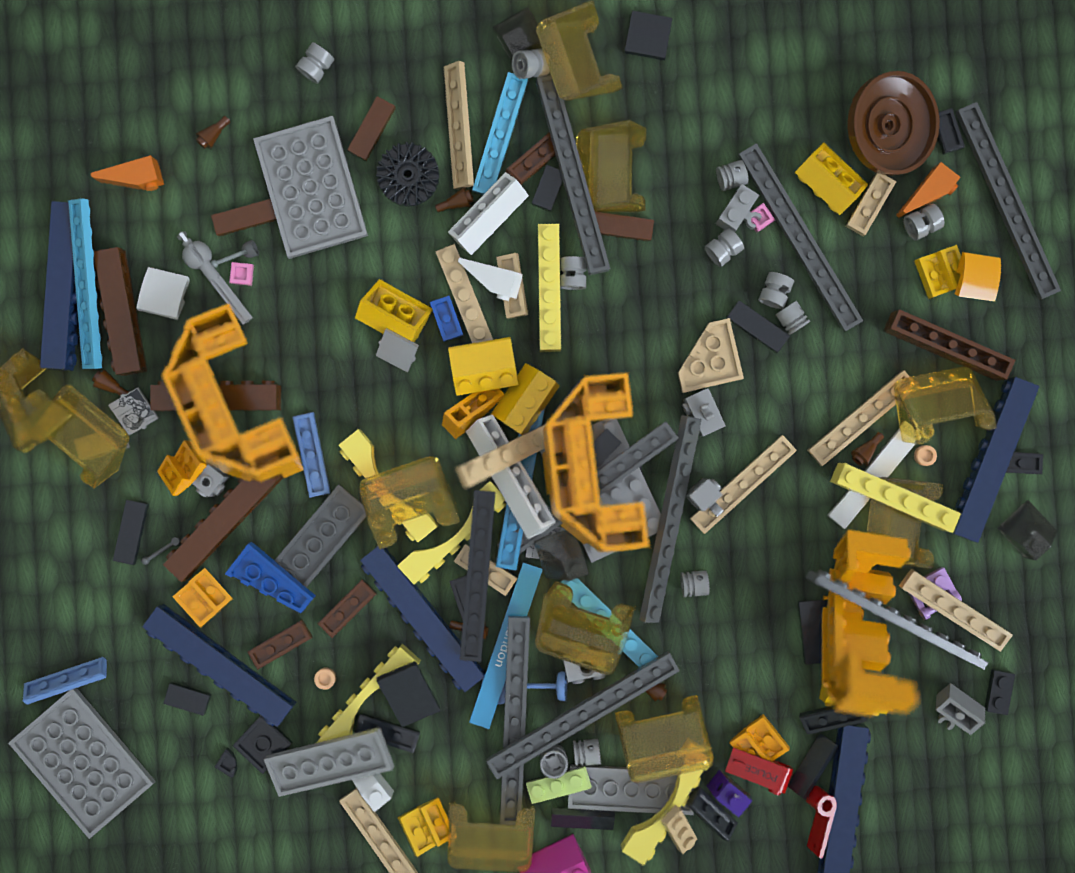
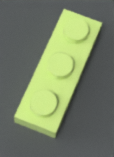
M586 766L566 771L563 776L556 779L546 776L526 783L532 804L588 790L592 787Z

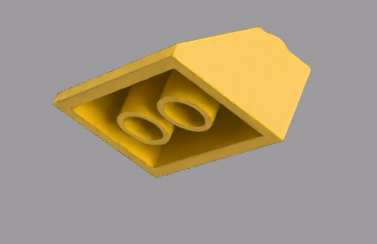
M825 143L795 172L801 182L812 188L814 194L822 198L828 204V207L839 215L869 185Z
M379 279L360 300L355 319L384 334L387 328L415 342L433 310L431 307Z
M510 337L448 347L457 396L518 385Z
M526 363L517 375L518 385L508 388L504 397L491 413V415L521 435L529 432L531 426L536 422L541 412L560 387L555 380Z

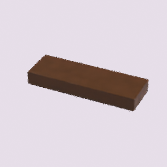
M377 96L347 149L348 152L367 161L396 109L395 105Z
M550 132L506 169L505 172L515 178L520 185L556 156Z
M271 199L211 215L218 237L277 220Z
M595 212L601 235L651 242L654 220Z
M362 579L318 625L333 638L377 592Z
M302 619L249 650L247 653L258 670L310 640L313 636Z

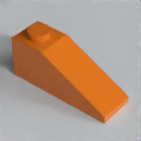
M151 155L91 173V177L101 183L146 191H153L158 189V186L164 185L158 161Z
M940 162L933 167L896 216L899 218L947 194L951 195L958 187L956 183L960 176Z

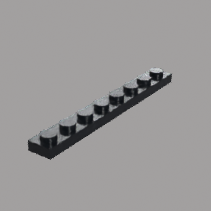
M474 490L460 660L481 662L496 494L493 491Z

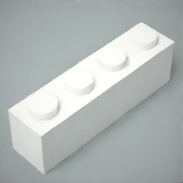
M505 172L448 233L460 247L472 255L529 195L515 178Z

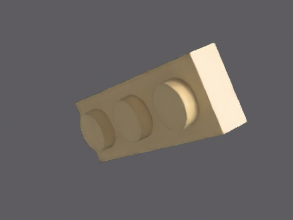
M876 173L845 227L861 236H865L896 181L886 175Z
M518 253L496 257L498 268L522 274ZM523 279L521 280L517 299L510 297L509 301L503 300L507 319L528 315Z
M467 544L464 545L454 560L455 563L468 570L470 547ZM490 560L488 585L506 596L517 580V577L503 568L496 567V563Z
M675 805L661 819V822L676 848L684 854L694 846L697 837L682 810Z

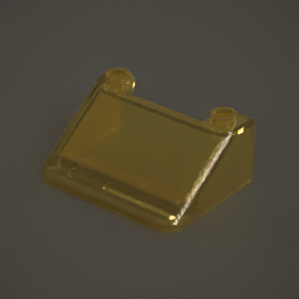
M593 0L546 18L537 25V35L559 97L563 100L608 94L623 89L619 76L608 74L601 77L587 37V34L595 31L599 25V18Z
M626 120L585 128L578 133L576 146L595 212H640L646 210L644 197L631 193L632 148L644 145L647 128Z
M958 367L902 378L894 386L903 442L912 444L926 443L934 434L932 424L974 416L976 427L987 430L997 428L995 415L973 371L968 367Z
M65 385L59 390L30 432V436L36 443H44L49 439L83 467L80 478L84 483L89 484L93 488H96L119 470L129 442V436L122 427L70 385Z
M880 477V479L931 501L938 500L943 493L944 485L939 483ZM871 499L867 533L907 539L908 548H910L911 553L909 560L903 565L933 568V553L928 549L918 548L921 521Z
M697 695L683 700L682 712L635 721L631 711L615 712L628 775L633 782L641 783L709 768L713 764V755Z
M451 802L447 856L450 866L456 869L520 873L527 871L532 862L535 807L530 806V808L522 809L517 814L516 826L467 823L465 807L456 804V802Z

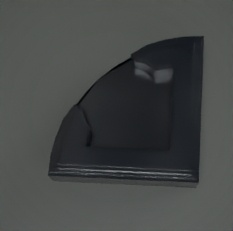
M226 748L215 768L233 778L237 770V760L234 753L229 748Z

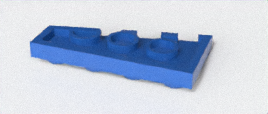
M250 542L225 573L229 577L241 580V583L246 586L251 585L266 596L270 595L276 598L281 604L299 613H302L316 596L253 542Z

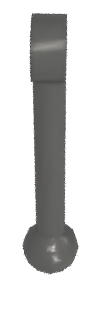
M174 537L166 546L148 557H143L141 560L142 564L147 565L151 559L173 545H179L180 539Z

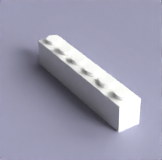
M493 415L478 419L466 431L479 456L509 442ZM521 461L492 475L494 482L528 539L543 533L556 523Z

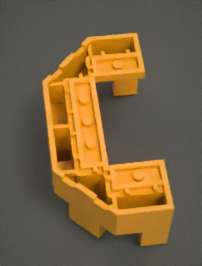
M230 304L187 320L183 335L176 344L171 355L172 359L168 367H166L163 377L197 455L202 461L218 466L221 472L249 482L251 479L263 482L281 473L286 478L304 470L281 418L242 435H239L208 361L211 358L247 344Z
M628 373L584 377L543 428L545 451L542 453L546 493L550 495L552 514L562 522L561 526L581 543L590 544L599 553L636 550L649 546L643 502L600 507L590 421L633 416Z
M847 530L834 549L833 559H836L834 569L830 568L829 575L831 576L829 580L835 582L838 579L848 584V590L852 591L855 588L865 593L864 598L867 600L872 597L886 605L894 598L896 593L893 577L889 572L873 570L871 568L876 564L901 568L910 558L911 552L910 548H908L907 539ZM829 590L828 596H823V600L828 599L827 608L823 607L822 684L828 687L826 692L830 700L834 701L833 706L835 710L872 716L877 710L894 713V711L907 713L917 703L914 683L898 681L897 677L865 672V669L881 672L890 663V652H888L887 648L890 634L887 632V624L864 621V609H861V606Z

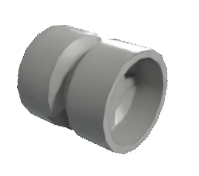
M312 42L306 50L307 57H302L295 67L306 78L318 84L323 77V69H329L334 58L321 46Z
M545 49L517 51L512 58V69L515 76L519 79L547 76L551 70V58Z
M933 203L921 208L919 212L915 211L904 217L905 229L908 235L915 241L927 236L929 232L933 233L943 228L945 224L942 212Z
M727 228L718 236V240L713 239L704 248L710 259L718 267H722L731 260L730 255L736 256L744 249V245L738 235L730 228Z
M568 256L560 258V271L563 272L560 275L561 289H586V276L583 273L587 267L584 257Z
M769 272L764 283L767 287L762 289L758 299L759 302L776 309H784L788 299L786 293H790L794 280L781 273Z
M559 744L541 753L540 766L545 776L556 779L563 776L567 770V754L565 749Z

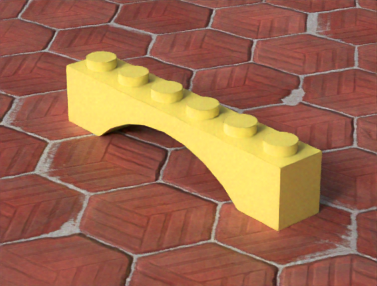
M538 224L540 352H561L559 224Z
M356 430L339 444L341 455L347 461L350 459L355 465L353 467L354 471L360 477L363 475L368 481L366 483L367 487L373 493L376 491L381 497L379 499L380 503L386 509L390 508L394 513L392 515L393 519L399 525L403 524L407 529L405 533L412 541L420 542L439 526L426 509L416 508L403 502L386 487L376 468L374 445L362 430Z
M846 463L837 464L830 480L833 484L897 509L942 531L953 533L961 515L959 512Z
M491 480L480 489L481 491L496 492L494 511L497 513L506 506V500ZM473 506L464 526L454 537L437 547L414 550L397 566L413 584L418 581L423 583L430 576L428 571L433 567L437 570L445 562L443 558L448 553L453 555L461 548L459 543L463 539L466 541L470 539Z
M402 644L399 648L395 646L387 655L389 660L385 664L381 661L374 669L375 676L371 680L367 677L360 685L361 692L358 695L353 693L346 701L347 708L344 711L339 709L332 717L334 720L333 724L330 727L325 725L318 733L320 738L316 743L352 735L355 718L360 706L366 698L380 688L376 677L414 661L419 664L421 660L405 645Z
M687 738L677 754V779L669 800L652 818L630 828L621 843L622 852L642 865L647 860L650 861L655 854L654 848L658 842L661 843L667 834L661 819L675 805L679 808L686 805L691 789H695L698 786L703 770L706 771L710 767L712 755L707 749Z

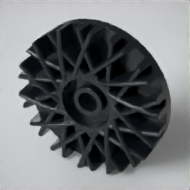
M405 142L404 145L398 143L396 147L393 145L391 150H386V154H382L381 161H378L379 166H377L376 177L380 189L390 201L397 205L407 207L420 205L431 198L438 187L439 168L432 153H429L425 147L422 148L421 145L417 146L413 142L411 144ZM407 173H412L411 177L406 178L405 175Z

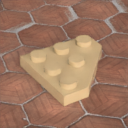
M730 318L710 322L706 326L677 373L682 393L744 379Z

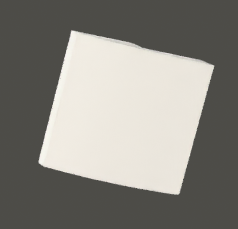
M148 267L141 286L137 310L178 320L185 303L183 297L190 282L189 277Z

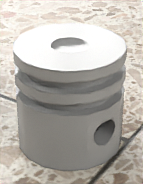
M742 160L716 168L717 180L722 191L740 187L741 184H748V174Z
M797 301L775 314L783 327H787L785 330H789V335L810 322L809 319H806L807 315H803L805 312Z
M706 570L691 571V574L689 572H686V574L681 572L680 580L683 597H687V595L688 597H692V595L694 597L709 595V579Z
M598 738L586 739L583 742L578 740L577 743L573 741L575 767H578V764L581 766L583 764H586V766L601 764Z

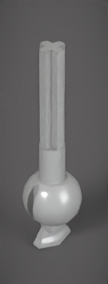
M185 231L180 232L177 238L183 241L182 245L185 247L182 252L184 263L192 269H200L225 303L230 304L233 313L242 325L248 323L253 317L211 264L212 252L209 246L200 241L193 242L191 238H187Z

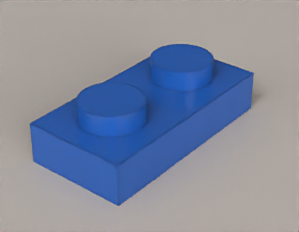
M450 296L430 302L443 341L446 342L463 336Z

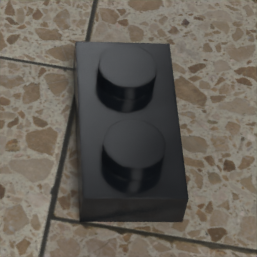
M991 669L985 711L1008 715L1015 679L1014 673Z

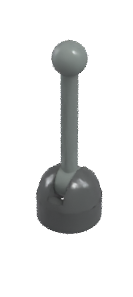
M250 240L242 245L240 252L217 261L211 260L210 262L216 268L218 264L241 255L247 258L256 257L259 255V250L255 242Z

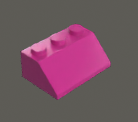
M574 834L517 860L521 873H591Z

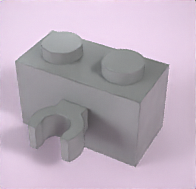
M741 184L715 224L724 230L730 228L735 232L744 220L746 226L754 230L756 225L751 222V218L760 220L762 216L757 212L751 213L749 210L759 195Z
M709 388L683 399L684 404H682L685 414L702 419L699 431L700 437L726 426Z
M702 478L687 491L685 497L697 510L704 512L709 508L717 517L724 512L715 502L722 496V493L719 491L721 487L714 479Z
M949 683L936 695V711L940 713L938 722L942 723V721L948 720V730L953 729L956 724L972 735L985 723V707L953 684Z

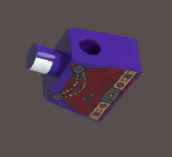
M720 769L706 785L713 796L737 817H740L752 802L751 795ZM723 783L722 788L718 790V787Z

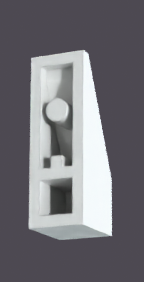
M459 258L458 262L490 292L496 293L497 298L509 301L510 297L517 299L523 274Z
M380 773L352 779L359 793L374 812L392 798L394 790Z

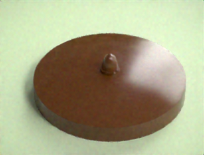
M891 71L877 75L864 83L854 96L848 114L849 140L858 159L873 172L889 176L911 172L928 159L937 142L940 125L937 103L928 86L915 75L903 71Z

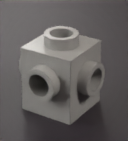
M208 464L192 484L197 487L196 491L203 497L218 496L225 489L226 486L224 484L230 476L221 472L217 466Z

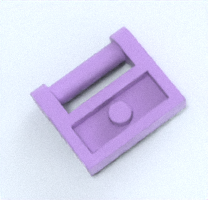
M940 567L923 576L962 601L945 568ZM909 593L924 620L937 612L930 606L925 607L921 600Z

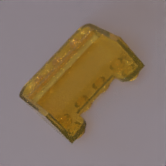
M21 349L17 354H14L10 360L0 367V417L13 447L22 453L29 452L72 416L71 412L49 399L47 393L42 390L32 392L25 398L22 389L46 370L40 368L41 360L25 349Z
M426 457L363 479L360 483V495L367 521L379 549L391 546L396 542L397 534L393 525L433 512L440 525L449 526L460 522L456 502L442 466L435 457Z
M555 581L544 596L535 640L537 649L542 653L604 675L612 674L618 665L628 638L635 608L625 604H617L612 609L610 618L572 606V589L566 584Z

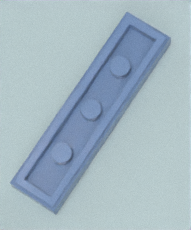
M314 412L293 416L309 498L329 494L331 491Z
M101 657L24 683L23 702L27 705L104 679L107 672V660Z

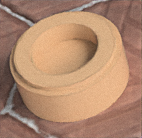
M919 446L914 452V459L921 466H930L936 461L937 453L931 446Z
M321 668L315 674L314 682L320 689H329L336 682V674L331 668Z

